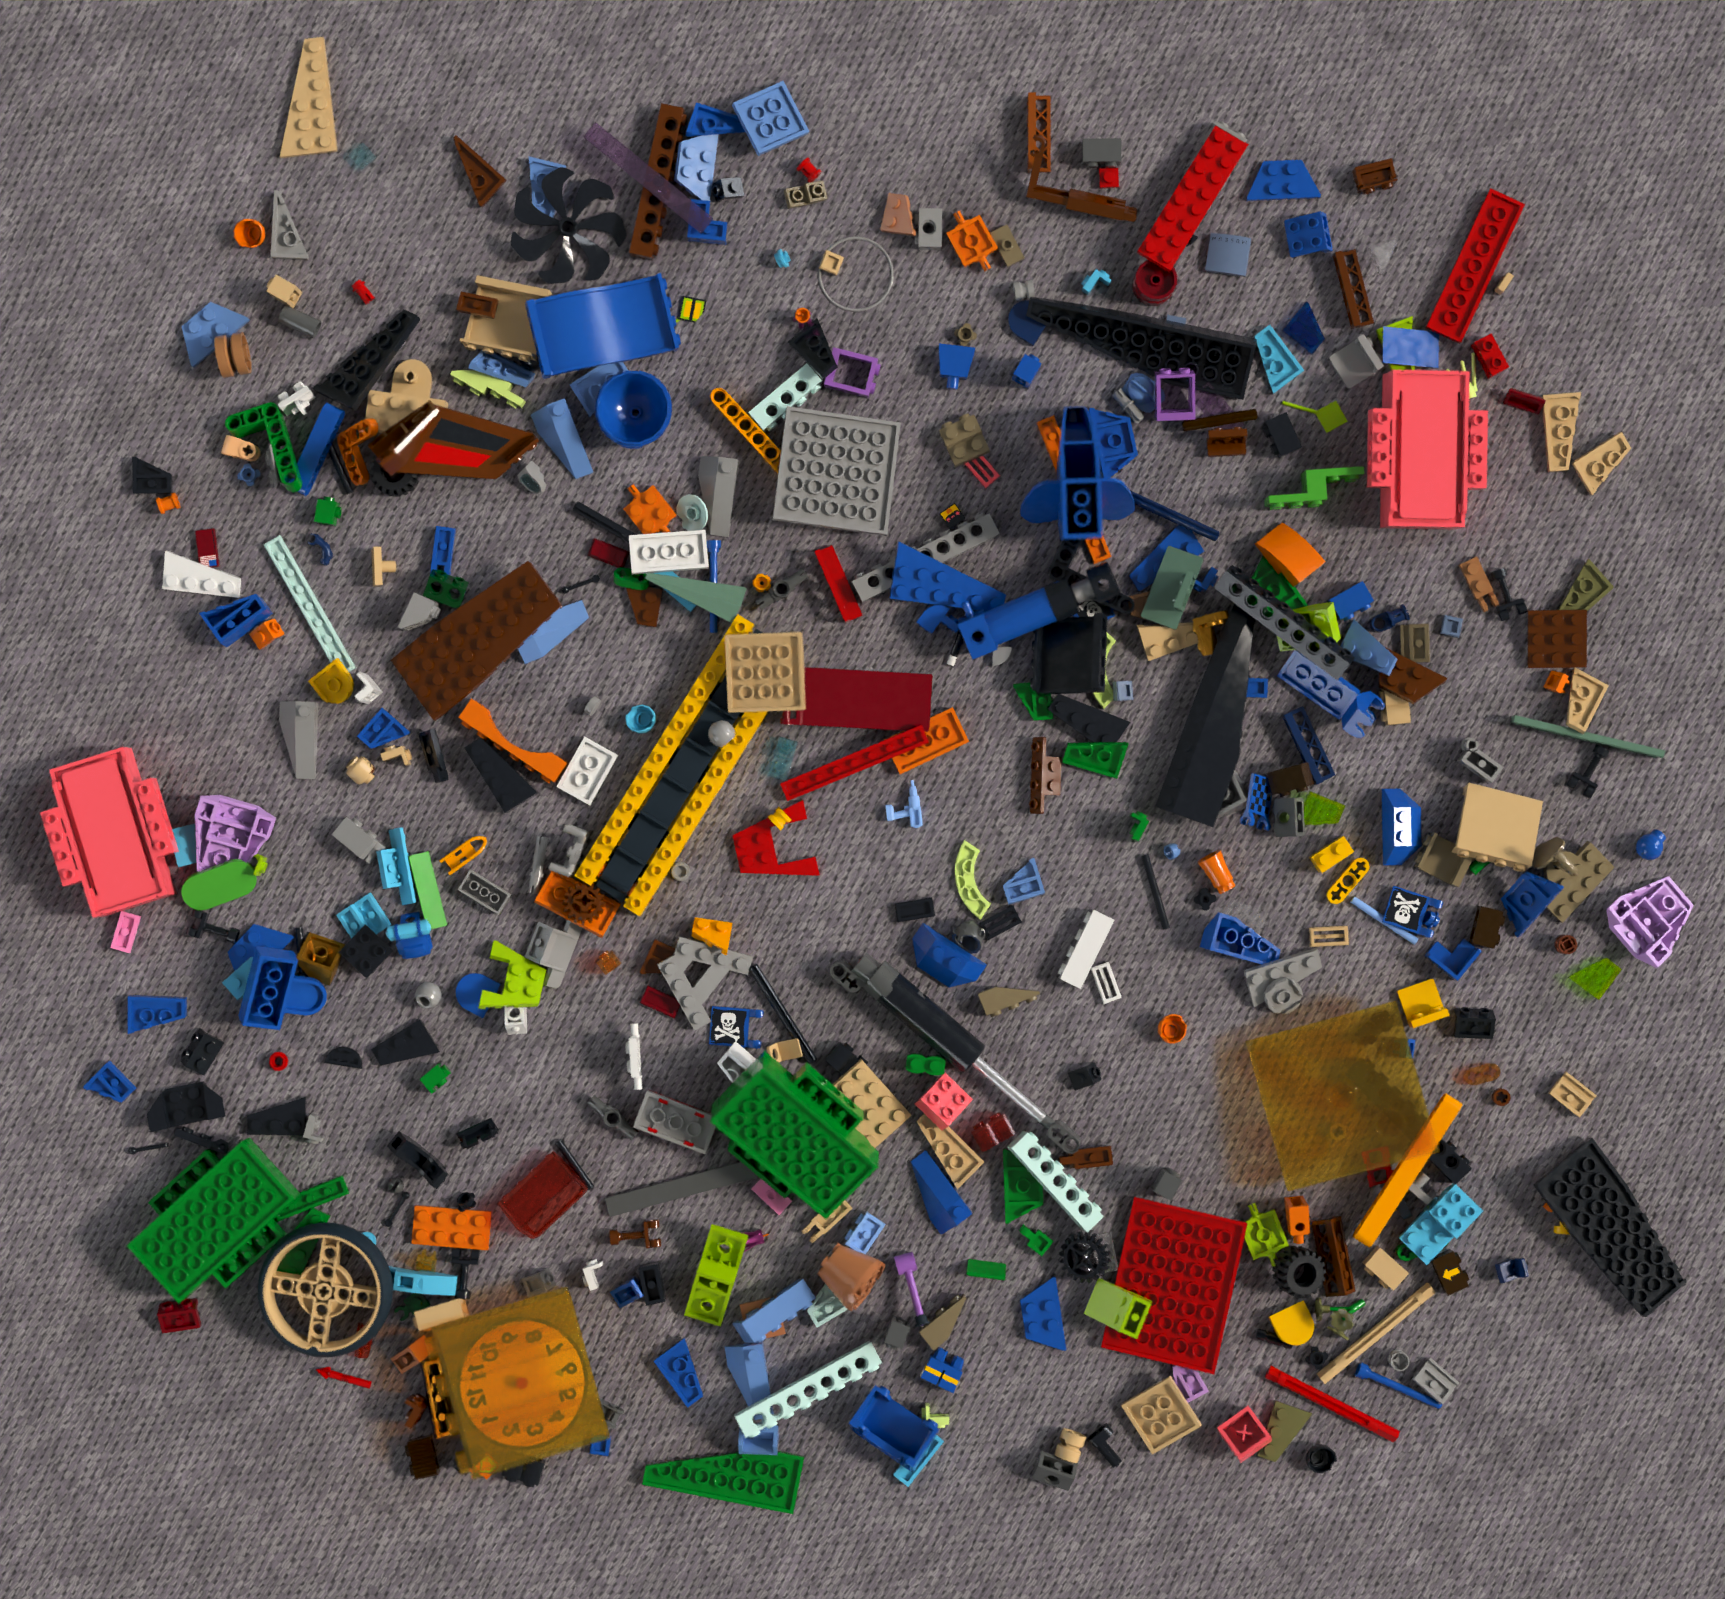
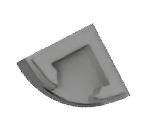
M998 647V650L993 651L992 666L1004 663L1009 658L1012 647Z

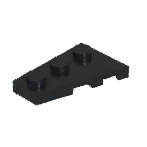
M421 1019L371 1049L380 1066L440 1052Z

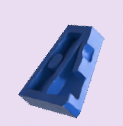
M111 1061L107 1062L83 1086L86 1090H93L98 1092L99 1095L111 1097L113 1100L121 1103L136 1090V1087Z

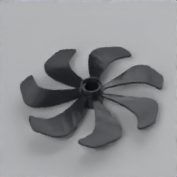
M564 167L557 168L547 174L541 184L546 198L562 218L560 221L542 213L532 204L530 200V187L519 191L515 200L514 214L520 222L538 226H558V230L534 240H525L516 232H512L511 246L522 259L529 262L537 260L550 248L559 235L563 236L561 252L554 267L538 272V275L548 284L566 283L574 275L573 256L569 237L571 236L584 250L590 267L585 280L599 279L609 266V254L596 243L577 234V229H595L607 232L614 238L618 247L623 244L627 236L621 217L614 212L603 213L579 224L576 223L575 220L581 212L595 199L607 198L614 200L611 187L596 179H586L582 182L574 201L571 218L567 217L562 189L564 182L574 172ZM563 223H570L573 227L572 231L565 232L562 228Z

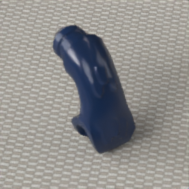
M311 533L310 535L315 536V541L313 543L307 541L308 544L312 546L319 545L322 549L320 563L326 566L329 565L330 559L333 557L330 545L318 534Z

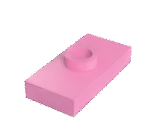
M762 1179L751 1188L778 1215L792 1202L788 1196L784 1199Z

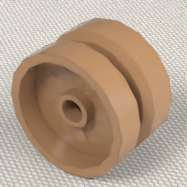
M232 333L231 339L227 335L215 336L216 359L222 377H233L236 370L240 375L251 374L250 351L244 333Z

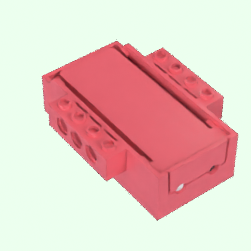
M1391 370L1383 374L1382 408L1368 410L1367 488H1381L1380 528L1456 530L1465 527L1467 491L1487 488L1488 411L1469 410L1470 371Z
M117 748L49 770L58 807L40 812L62 886H71L82 882L93 918L105 917L177 894L165 857L179 852L157 779L141 780L132 748Z

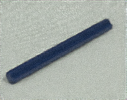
M1131 491L1135 505L1212 541L1218 539L1219 531Z

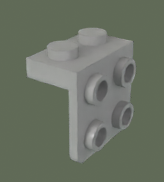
M1364 334L1329 358V361L1348 389L1356 386L1384 367L1382 356L1374 351L1372 348L1374 346L1373 342L1368 336L1365 337Z

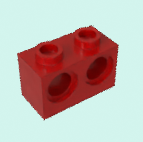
M1492 333L1470 345L1488 379L1509 368Z

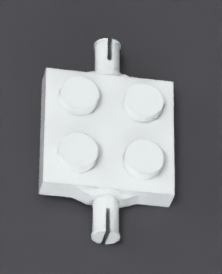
M638 1023L630 1024L631 1035L629 1041L626 1042V1054L630 1053V1060L627 1061V1072L631 1073V1077L634 1078V1089H642L640 1035Z

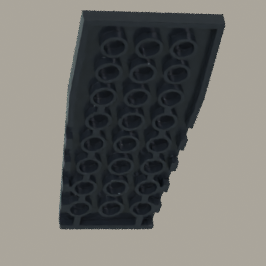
M1588 1138L1534 1184V1187L1568 1233L1641 1317L1650 1315L1687 1282L1677 1270L1679 1268L1676 1263H1673L1667 1254V1248L1662 1246L1657 1232L1649 1225V1219L1645 1213L1641 1212L1638 1207L1639 1203L1593 1138Z

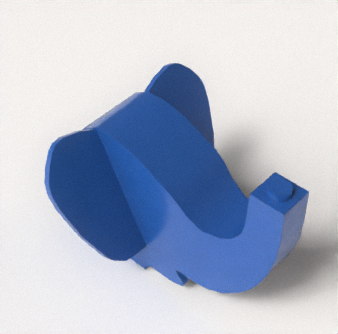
M1085 406L1063 407V421L1057 460V480H1046L1036 484L1023 500L1020 507V515L1031 523L1058 520L1061 541L1100 539L1103 537L1102 519H1124L1134 512L1135 501L1131 491L1123 481L1116 478L1100 477L1099 450L1093 421L1088 409Z

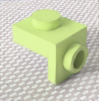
M925 1403V1408H922V1420L932 1419L938 1424L937 1428H944L945 1425H949V1414H930L929 1403Z

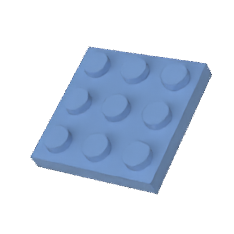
M784 81L732 104L758 156L809 133Z

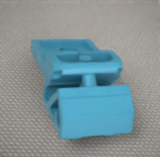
M1453 1183L1442 1191L1439 1198H1433L1423 1209L1424 1211L1398 1238L1425 1265H1428L1453 1238L1457 1239L1483 1210Z

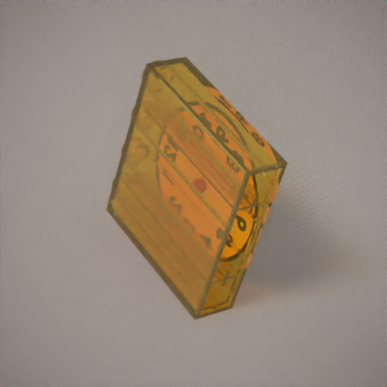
M568 1287L431 1327L433 1336L425 1338V1345L430 1360L433 1361L440 1358L444 1374L435 1376V1382L440 1398L450 1396L454 1412L445 1414L450 1436L453 1437L460 1434L464 1450L455 1452L461 1475L471 1473L472 1480L610 1439Z

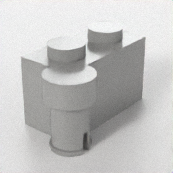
M1473 738L1463 739L1460 744L1463 753L1457 761L1485 782L1493 783L1504 767L1477 749L1479 745L1477 740L1475 741Z
M345 817L332 835L359 858L365 859L366 862L371 864L377 856L376 851L384 850L386 846L376 839L377 835L369 829L367 831L361 827L363 823L355 817L353 819Z

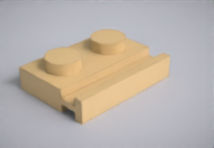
M1566 1071L1548 1092V1094L1579 1118L1597 1096Z

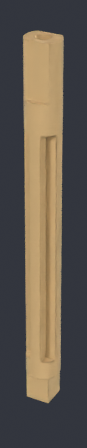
M1428 1282L1424 1284L1401 1305L1317 1373L1318 1377L1326 1384L1436 1293Z

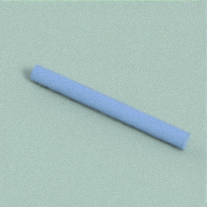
M1353 897L1350 903L1415 945L1417 943V937L1404 929L1383 923L1384 915L1357 897Z

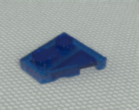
M1307 301L1283 329L1284 333L1310 354H1313L1325 340Z

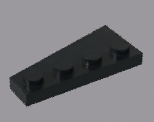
M1056 694L1046 708L1093 743L1117 742L1131 723L1061 694Z

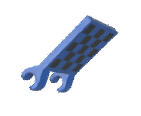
M1251 773L1246 810L1240 818L1242 825H1246V821L1249 819L1248 825L1253 826L1255 823L1253 814L1261 816L1256 823V828L1262 830V825L1265 824L1264 830H1270L1269 812L1272 793L1267 777Z

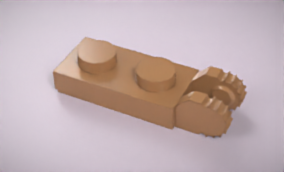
M1478 557L1460 564L1459 567L1482 611H1488V606L1482 598L1486 594H1488L1494 607L1498 606L1499 603L1493 593L1494 590Z

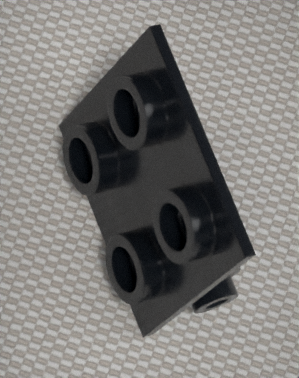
M366 924L339 951L366 979L393 952Z

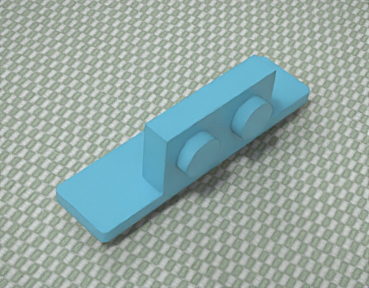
M403 828L389 830L392 849L376 851L383 889L399 887L402 905L416 903V894L413 888L412 872L410 871L409 855Z

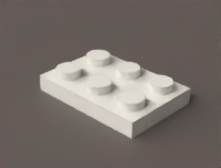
M584 736L557 787L591 806L619 755Z

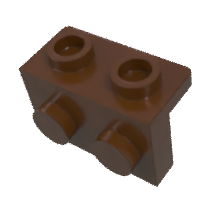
M1233 427L1226 430L1222 428L1208 430L1206 439L1208 457L1246 455L1247 428Z

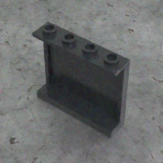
M1102 612L1094 613V616L1068 617L1033 631L1035 633V640L1032 641L1034 659L1031 661L1033 678L1030 680L1032 691L1038 695L1105 692L1107 617Z

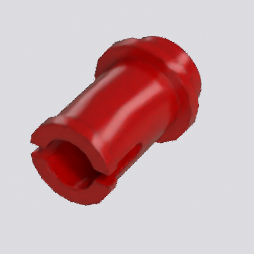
M361 279L351 286L353 288L352 291L360 296L365 305L375 299V296L372 295L365 286V282H362Z

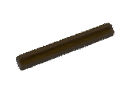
M1256 409L1197 418L1195 420H1185L1182 422L1183 431H1191L1256 420L1258 414Z

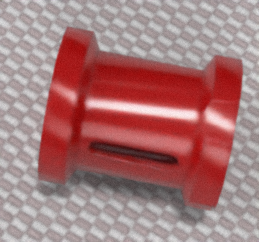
M808 157L800 163L796 170L798 172L801 171L807 177L808 182L811 183L822 171L817 169Z

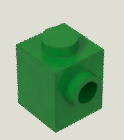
M324 496L323 500H317L314 522L336 526L337 518L340 519L342 508L339 507L338 502H335V498Z

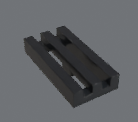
M1012 905L979 924L985 930L987 939L990 940L1022 923ZM1012 911V915L987 928L985 927V924ZM1016 918L1017 921L989 935L988 931Z

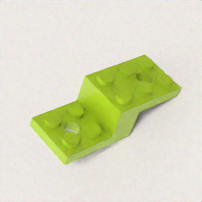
M711 1224L684 1316L721 1327L749 1235ZM726 1244L729 1246V1249H724L721 1245ZM703 1302H709L712 1306H705Z

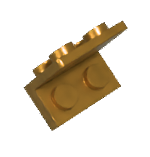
M1227 610L1192 619V628L1194 633L1197 634L1198 649L1202 656L1213 654L1217 644L1213 626L1224 623L1223 619L1229 617Z

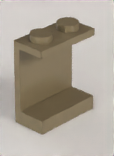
M1431 832L1430 835L1427 834L1422 843L1424 845L1422 851H1419L1414 858V862H1416L1414 867L1454 887H1459L1473 858L1457 856L1456 853H1452V849L1456 844L1438 836L1435 832Z

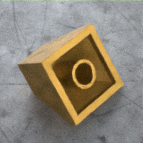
M309 932L297 955V964L309 977L330 986L342 957L339 951L345 944Z

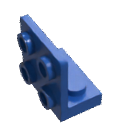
M1319 211L1284 220L1290 257L1295 258L1319 251L1324 253L1333 251L1326 213Z

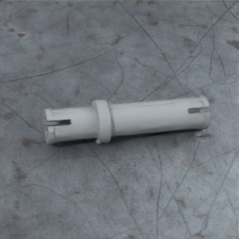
M536 836L527 893L538 894L540 892L541 880L544 878L543 868L549 840L547 837Z

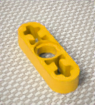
M1365 858L1354 859L1326 893L1327 900L1332 904L1341 903L1368 872L1369 862ZM1357 862H1364L1365 864L1363 865V867L1365 869L1359 870L1356 873L1357 875H1359L1358 878H1356V876L1353 873L1349 872L1350 869H1352V871H1355L1357 869ZM1346 875L1353 878L1352 885L1348 887L1342 882ZM1339 883V885L1347 891L1344 893V891L1341 890V892L1338 894V896L1340 897L1339 900H1332L1331 892H1337L1339 890V887H1337V884Z

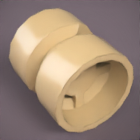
M1063 1428L1059 1438L1061 1443L1057 1444L1054 1455L1063 1460L1078 1463L1081 1455L1079 1449L1084 1446L1086 1436Z

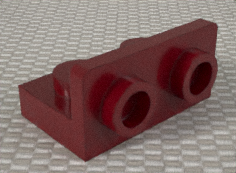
M186 1298L180 1303L177 1301H166L159 1304L157 1316L162 1334L200 1328L201 1321L197 1310L198 1299Z

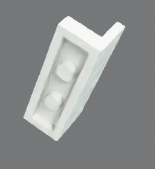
M358 672V677L366 687L358 692L355 697L359 702L370 704L383 691L368 674Z

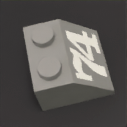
M414 592L398 628L409 631L431 623L433 619L438 618L441 609H439L440 604Z

